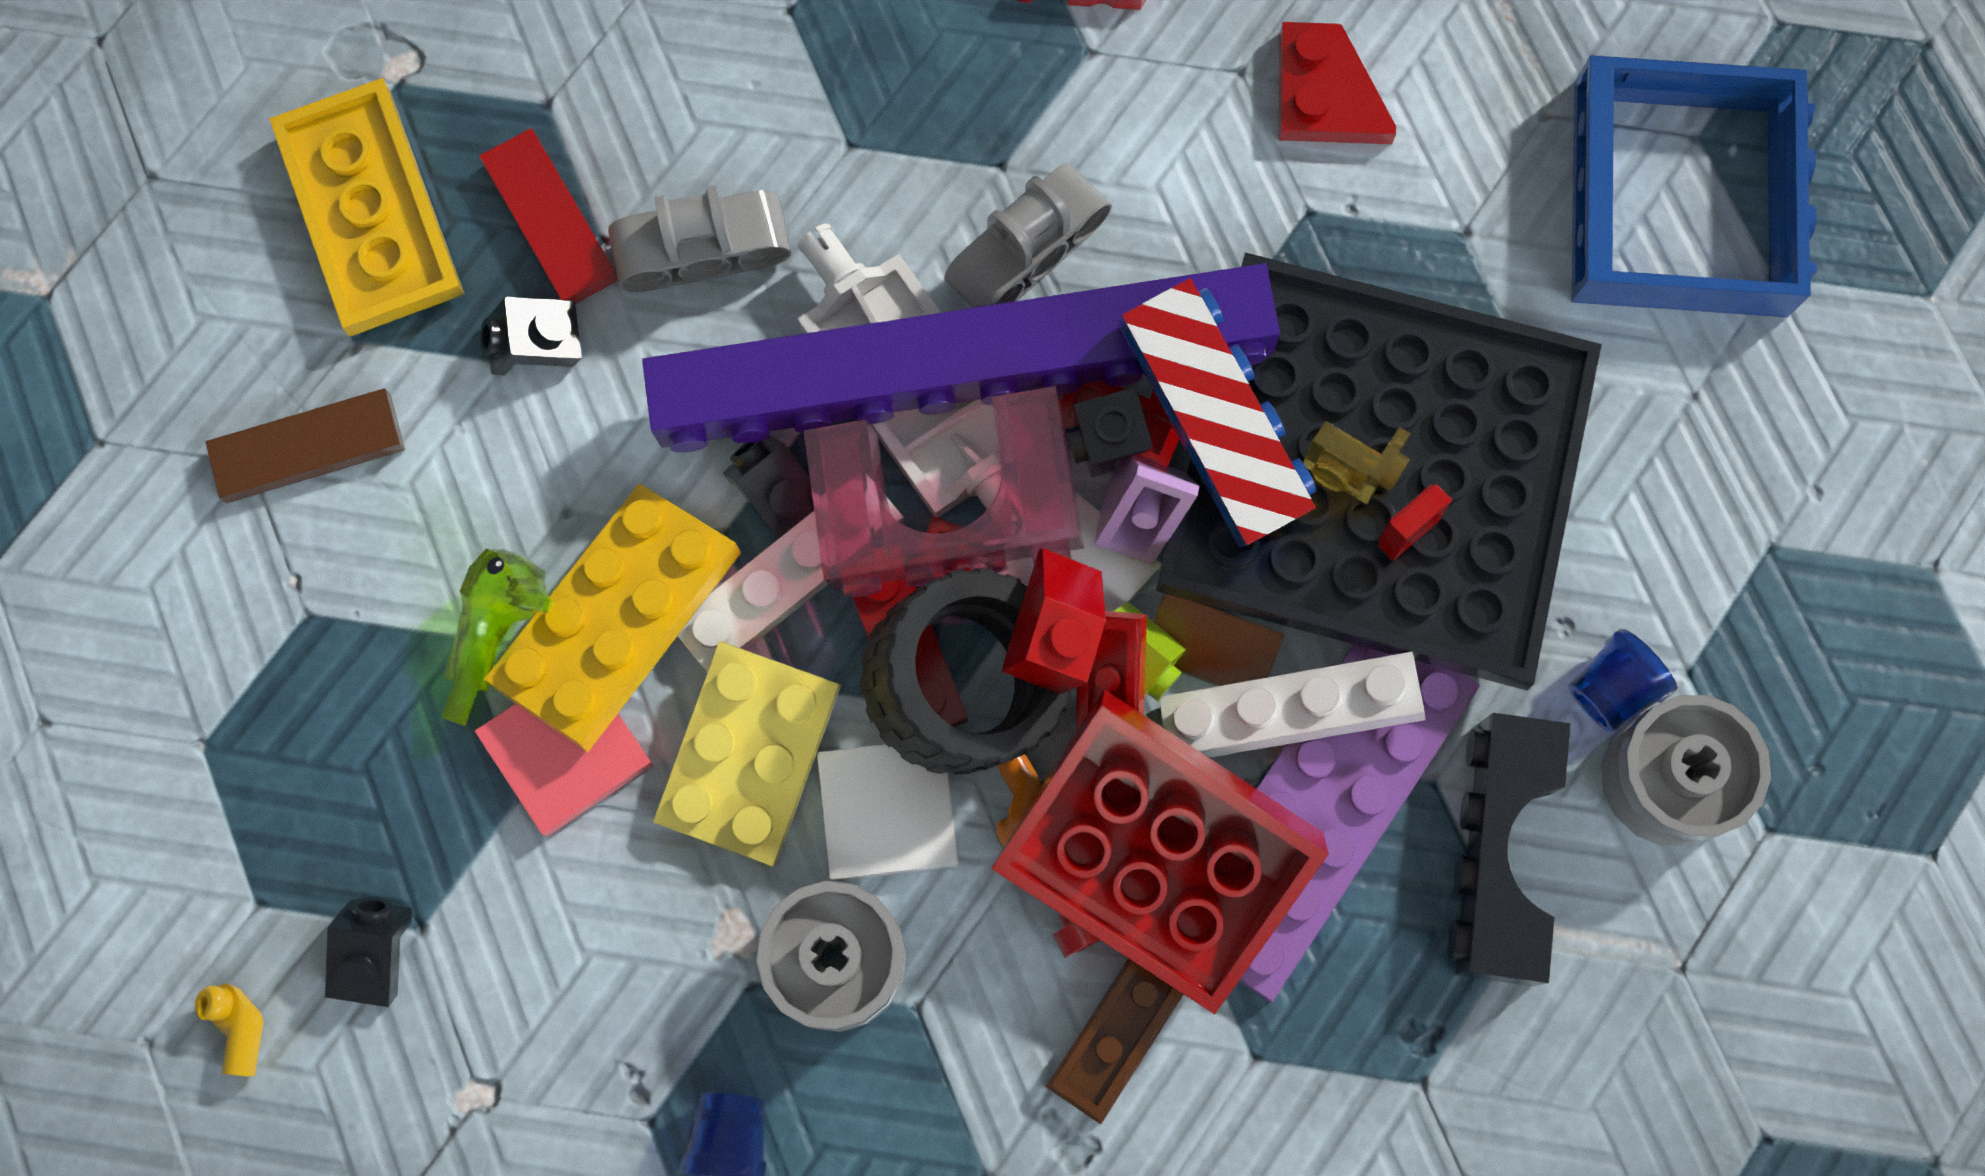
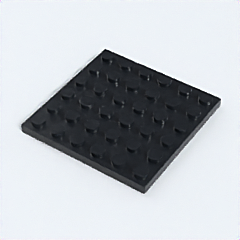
M1245 252L1241 267L1267 263L1280 330L1274 354L1266 355L1265 361L1251 366L1255 378L1248 383L1259 404L1261 405L1268 401L1277 412L1286 433L1279 440L1290 461L1299 458L1309 471L1317 490L1310 495L1316 508L1251 544L1238 547L1190 459L1186 474L1199 485L1198 496L1168 540L1155 591L1392 655L1413 652L1414 661L1528 691L1535 683L1602 344ZM1437 484L1452 499L1451 503L1435 526L1392 561L1377 546L1379 544L1378 539L1389 520L1426 488Z

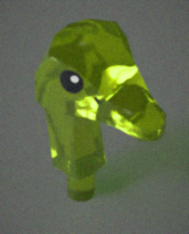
M486 548L469 566L459 591L462 599V609L456 636L443 678L452 681L453 685L441 718L464 726L468 720L478 690L488 693L489 684L484 678L493 668L497 649L512 623L530 620L536 612L548 613L554 602L547 595L545 571L529 559L504 549Z

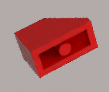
M1044 548L1038 550L1001 672L1059 694L1088 683L1106 623L1102 571Z

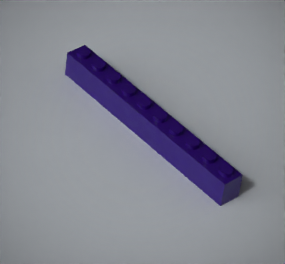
M1267 263L642 358L650 429L661 448L670 447L671 451L685 453L704 449L708 446L707 441L732 437L734 442L752 443L767 439L770 436V431L794 428L798 433H818L831 428L832 422L857 418V422L861 424H876L892 419L894 412L919 409V412L922 414L934 415L955 409L956 403L981 399V402L985 405H1000L1016 400L1019 397L1018 393L1043 390L1045 395L1059 396L1077 391L1081 387L1080 384L1105 380L1108 386L1133 384L1143 378L1142 374L1144 372L1117 324L1121 315L1189 278L1193 280L1198 291L1207 288L1211 292L1223 315L1224 322L1217 326L1228 347L1230 348L1237 344L1246 355L1250 365L1253 366L1265 361L1266 355L1274 354L1280 336Z

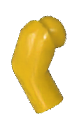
M227 983L220 984L219 986L210 985L204 987L196 997L195 1011L201 1020L212 1021L227 1037L221 1074L255 1076L264 1025L261 1012L238 987Z

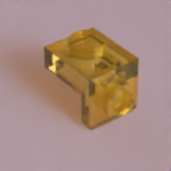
M1326 421L1313 439L1303 463L1306 468L1312 471L1314 478L1323 486L1333 491H1346L1363 503L1368 504L1379 486L1391 491L1403 473L1410 458L1403 455L1401 451L1411 433L1399 427L1383 453L1380 454Z

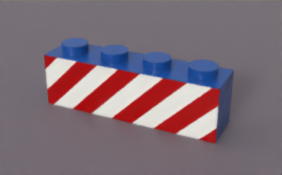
M1189 278L1122 314L1117 324L1238 547H1243L1315 509L1316 507L1310 495L1317 490L1304 463L1299 458L1290 461L1279 438L1285 436L1286 433L1277 412L1268 401L1260 405L1248 382L1253 380L1255 376L1246 355L1237 344L1229 348L1217 325L1224 322L1215 298L1207 288L1198 291L1193 280Z

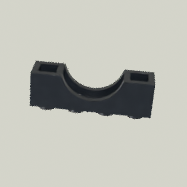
M1493 712L1479 723L1478 729L1472 728L1469 733L1466 747V764L1469 767H1475L1473 791L1465 792L1460 811V827L1462 830H1469L1467 856L1460 855L1458 857L1454 875L1455 893L1463 895L1461 920H1453L1448 939V955L1450 959L1457 960V976L1526 986L1549 984L1555 917L1533 904L1518 887L1508 862V839L1516 817L1530 801L1549 796L1565 787L1571 723Z

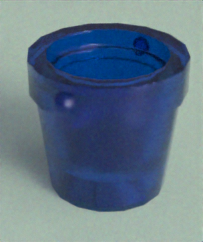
M1622 628L1614 632L1604 643L1605 647L1568 685L1571 695L1584 712L1609 733L1614 732L1654 704L1664 702L1678 689L1676 680L1652 649L1636 635Z
M700 1093L684 1154H681L678 1175L766 1176L767 1162H764L765 1100L738 1094Z

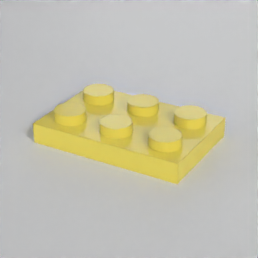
M719 641L653 823L770 866L777 865L841 684Z

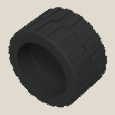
M978 568L974 571H965L964 569L951 571L939 579L935 577L896 603L886 612V617L875 625L869 636L871 638L870 642L863 651L861 665H863L862 678L860 679L861 694H864L867 706L865 710L869 720L875 724L880 732L879 737L888 747L894 748L901 754L900 757L912 765L918 764L925 767L926 771L937 774L945 772L954 773L955 775L971 774L980 770H987L1028 754L1039 747V743L1044 738L1051 736L1059 726L1058 721L1063 712L1067 711L1072 698L1070 691L1059 694L1014 677L1013 700L1003 722L991 730L971 733L958 729L943 720L926 701L917 680L915 659L920 636L933 621L945 616L967 618L984 626L1000 641L1007 652L1027 586L1021 583V579L1008 573L1006 575L995 573L992 569Z

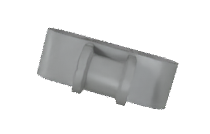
M1070 163L1057 167L1044 179L1033 176L1027 181L1025 192L1003 212L995 210L988 216L987 229L952 261L945 272L944 279L972 308L1018 301L1102 225L1111 212L1112 204Z
M712 185L707 186L704 194L669 201L665 195L656 196L655 211L620 218L612 222L608 227L618 286L620 289L628 292L652 291L778 265L791 256L780 196L772 191L759 190L720 197L717 186Z

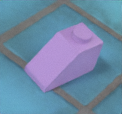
M1137 455L1123 458L1106 486L1094 545L1153 565L1197 498L1199 485L1185 472L1162 465L1153 459L1142 458Z

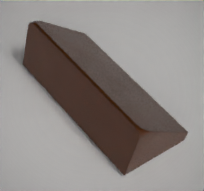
M1168 594L1163 595L1154 619L1156 625L1186 648L1173 666L1184 674L1216 686L1268 678L1284 638L1283 634L1210 606Z

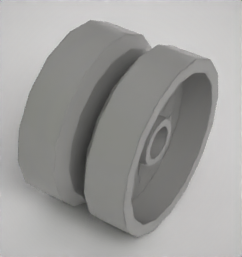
M1679 695L1657 704L1644 713L1630 719L1610 739L1602 762L1603 792L1615 817L1636 836L1660 846H1691L1745 825L1763 805L1771 781L1769 750L1757 726L1734 705L1709 695Z
M822 881L796 889L773 908L760 931L756 962L763 989L782 1013L813 1029L843 1032L869 1024L891 1006L904 982L907 952L897 921L878 897L855 884ZM839 946L844 949L842 954L847 958V962L840 970L831 966L825 968L823 964V955L830 947Z

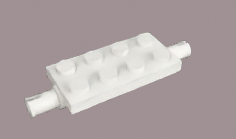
M821 224L815 227L816 232L820 236L817 240L811 231L807 232L798 243L799 250L805 254L826 284L824 289L826 295L821 302L797 318L799 327L804 334L942 313L899 253L876 267H865L863 263H855L835 236L834 230L829 224ZM981 399L956 403V408L946 413L926 415L920 413L919 409L894 412V417L888 421L869 424L933 516L939 518L967 498L978 496L1001 528L1002 534L1006 539L1019 534L1017 527L1020 524L1025 530L1038 518L1037 512L1030 507L1007 475L1012 468L1035 454L1038 446L1008 403L985 405L981 402Z

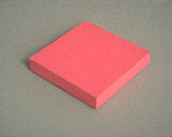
M516 704L475 730V733L533 822L545 837H549L654 766L619 713L588 753Z

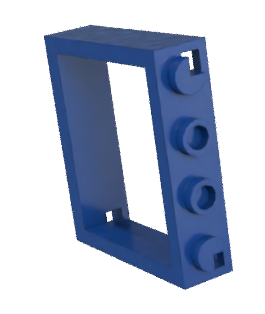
M1590 55L1574 82L1571 303L1788 318L1811 296V278L1817 273L1816 263L1810 261L1809 240L1812 238L1816 227L1817 213L1815 206L1809 204V183L1814 175L1816 155L1812 148H1808V128L1814 116L1815 104L1808 103L1807 70ZM1614 101L1768 112L1769 282L1613 271Z

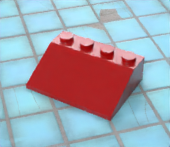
M1104 689L1067 744L991 869L1215 1015L1329 855L1322 831Z

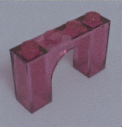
M1056 386L992 397L1002 461L1000 486L993 502L983 515L970 525L949 533L929 534L906 527L894 518L886 497L878 435L867 420L804 430L824 581L835 590L843 589L844 596L858 597L882 591L881 583L906 579L908 586H922L935 577L937 579L944 576V572L966 568H969V571H974L978 568L992 569L995 573H1000L1008 569L1007 561L1031 557L1034 564L1038 550L1042 548L1070 559V551L1084 549L1062 402Z

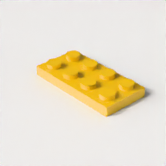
M383 78L269 118L341 326L349 337L465 295L392 94Z
M639 483L484 680L491 688L588 753L739 557L741 551L734 541Z

